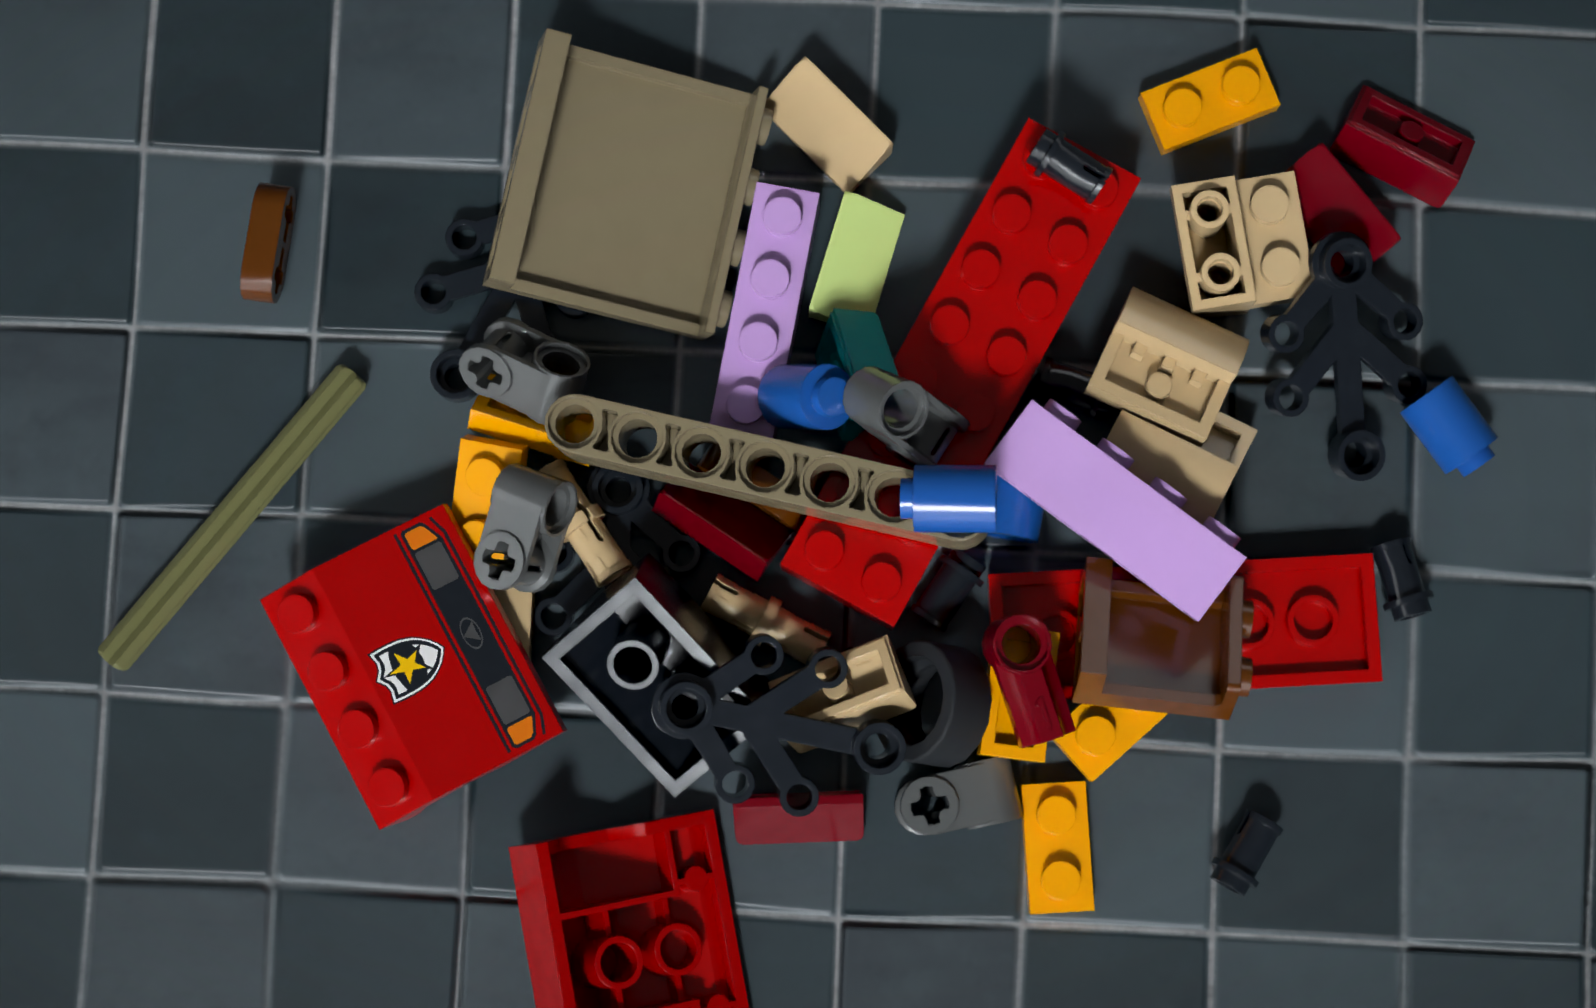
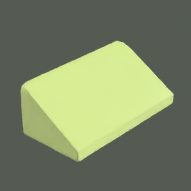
M845 190L809 306L810 318L827 322L830 312L834 308L876 313L905 214Z

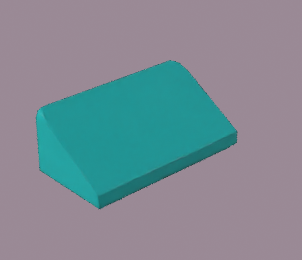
M834 308L830 312L815 354L817 364L836 365L842 368L850 378L856 371L871 366H876L898 375L879 316L876 313ZM850 417L843 425L837 428L839 436L844 441H852L865 430L855 421L851 420Z

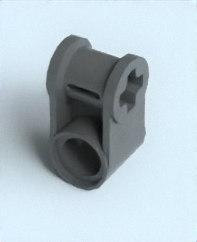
M511 317L498 318L492 322L484 333V341L482 343H475L467 348L459 360V371L462 379L471 390L522 412L535 422L545 425V416L550 406L558 398L568 394L583 395L591 366L589 357L579 347L559 341L529 327L519 319ZM505 335H511L504 344L501 342ZM493 371L498 373L492 380L487 379ZM575 416L574 418H572V419L568 422L567 425H569L571 422H573V421L575 420L576 416Z
M876 366L864 367L856 371L848 380L844 389L843 405L845 412L851 420L882 442L889 453L913 470L914 465H937L957 432L965 433L970 426L969 421L965 417L932 396L921 385Z
M517 463L509 464L501 471L492 488L490 508L480 542L474 554L473 564L475 573L482 584L490 589L508 590L515 588L518 591L535 593L544 590L552 582L556 574L557 563L568 526L576 512L578 499L577 490L573 483ZM493 553L504 554V560L493 559L491 555ZM529 565L540 566V570L537 572L527 571Z
M993 757L954 766V770L915 778L906 782L898 790L894 800V813L899 824L907 831L916 835H937L963 828L971 830L1024 818L1011 759ZM925 787L928 797H939L941 801V809L932 812V823L927 824L924 815H913L911 811V803L920 800V789Z

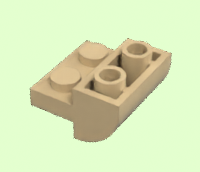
M1294 171L1235 180V175L1172 185L1170 187L1191 314L1199 317L1232 316L1246 314L1250 309L1294 301L1311 279L1308 267L1310 254Z
M1132 287L1084 394L1114 408L1124 410L1179 438L1202 447L1211 431L1229 387L1239 372L1250 340L1138 288Z
M1121 410L1107 440L1134 460L1128 469L1131 473L1148 485L1151 484L1155 477L1169 484L1188 499L1181 510L1200 524H1203L1208 516L1215 517L1258 430L1219 411L1202 447H1199Z

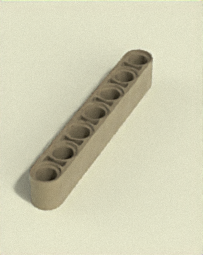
M568 394L558 398L550 406L545 416V430L548 439L565 456L579 463L951 549H970L977 546L987 536V533L914 532L913 519H901L900 516L889 517L882 514L878 509V500L881 494L888 488L900 486L901 478H913L914 470L581 394ZM581 414L593 416L594 429L585 441L579 443H569L566 441L565 428L572 418ZM640 429L656 431L657 444L650 454L641 458H633L628 455L627 442L633 433ZM714 443L720 446L721 457L718 464L712 470L695 472L690 469L689 457L698 445ZM767 457H776L785 463V472L777 484L770 487H760L753 484L752 471L760 460ZM828 472H840L849 478V488L846 494L834 502H824L815 496V485L818 479Z

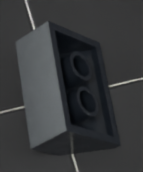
M647 553L604 590L544 652L541 658L674 798L710 769L691 739L671 737L659 728L652 714V697L657 686L670 675L689 672L703 678L742 653V651L654 557ZM756 673L721 699L747 705L770 690L768 685L770 681L764 675ZM688 693L678 695L673 700L672 711L679 716L690 715L696 708V698ZM714 726L729 753L746 740L741 731Z

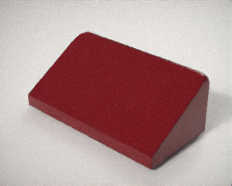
M1363 85L1330 148V152L1333 156L1433 207L1440 208L1458 184L1476 141Z
M1322 142L1318 143L1285 171L1295 172L1306 238L1312 248L1322 236L1328 233L1338 231L1350 232L1359 236L1366 243L1374 263L1401 240L1397 231ZM1336 252L1331 258V269L1334 274L1339 275L1344 269L1345 262L1343 256Z
M689 463L691 470L695 472H703L691 463ZM667 483L660 491L652 509L654 513L757 582L792 534L791 530L748 501Z
M859 790L819 792V801L813 812L803 817H795L788 814L779 803L777 793L752 794L746 801L733 804L735 838L737 843L741 845L858 841L864 835L863 794H860ZM810 792L787 793V802L792 806H801L809 799Z

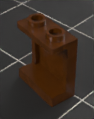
M1087 557L1078 588L1072 703L1230 720L1238 697H1248L1253 673L1252 658L1242 657V639L1250 638L1254 617L1253 600L1243 599L1244 577L1233 575L1225 589L1221 591L1198 622L1191 619L1144 583L1113 580V559Z

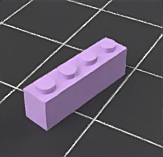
M762 182L756 183L710 424L776 439L778 428L768 423L759 409L758 388L762 378L771 368L790 364L820 210V193Z
M1049 399L1044 407L1031 400L984 464L996 465L998 476L1110 559H1113L1114 562L1191 619L1199 622L1247 558L1234 549L1241 538L1211 516H1208L1205 522L1200 524L1181 510L1188 499L1160 478L1155 477L1150 485L1143 482L1128 470L1134 460L1107 439L1102 438L1097 446L1086 440L1075 431L1081 421L1054 400Z

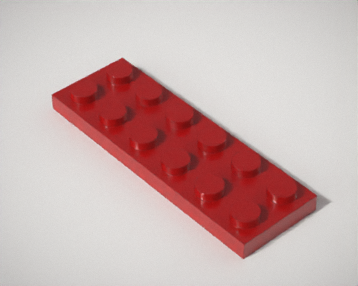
M1373 553L1245 560L1234 575L1244 577L1243 599L1253 600L1254 603L1251 635L1249 639H1242V657H1250L1253 662L1250 689L1383 681ZM1113 567L1112 569L1113 580L1143 583L1123 567ZM1083 569L988 574L987 590L990 624L1003 616L1026 614L1039 619L1046 625L1048 631L1060 633L1056 671L1065 698L1072 699L1078 588Z

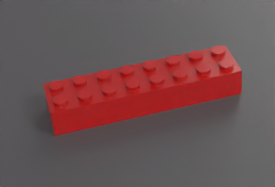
M1028 118L893 360L899 376L921 385L932 396L956 410L970 423L965 433L957 432L937 465H984L1141 180L1140 177L1064 137V140L1106 167L1110 166L1113 168L1111 175L1105 180L1106 183L1091 205L1085 202V199L1044 173L1036 177L1033 175L1036 168L1025 161L1047 127L1031 118ZM1047 128V129L1050 130L1051 132H1053V133H1055L1056 135H1058V133H1056L1055 131H1053V130ZM866 430L852 441H848L842 452L844 455L913 470L889 453L885 448L886 446ZM831 472L817 498L824 502H834L841 499L849 488V478L840 472ZM900 486L888 488L881 494L878 500V509L882 514L889 517L900 516ZM807 515L782 559L780 567L787 574L892 631L939 546Z

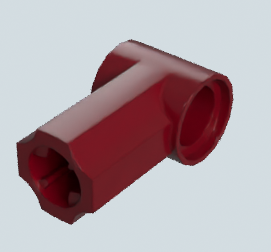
M1026 614L1003 616L993 621L984 632L982 639L983 654L987 662L994 669L1019 748L1045 743L1076 731L1051 655L1052 640L1046 625L1036 617ZM1013 626H1019L1024 629L1031 640V649L1028 656L1019 663L1009 660L1002 650L1003 636Z

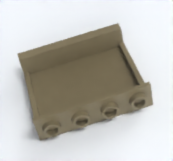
M546 28L538 42L482 286L698 340L710 337L715 333L716 327L724 328L732 305L733 293L724 288L729 266H738L744 250L746 230L738 229L742 207L743 205L751 206L756 183L759 182L760 171L751 168L756 145L764 146L772 124L773 110L765 108L769 88L759 86L752 94L570 45L571 34Z

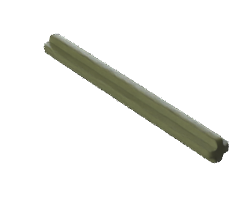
M343 364L337 365L100 644L98 653L108 664L122 671L128 670L362 394L366 388V383L359 375Z

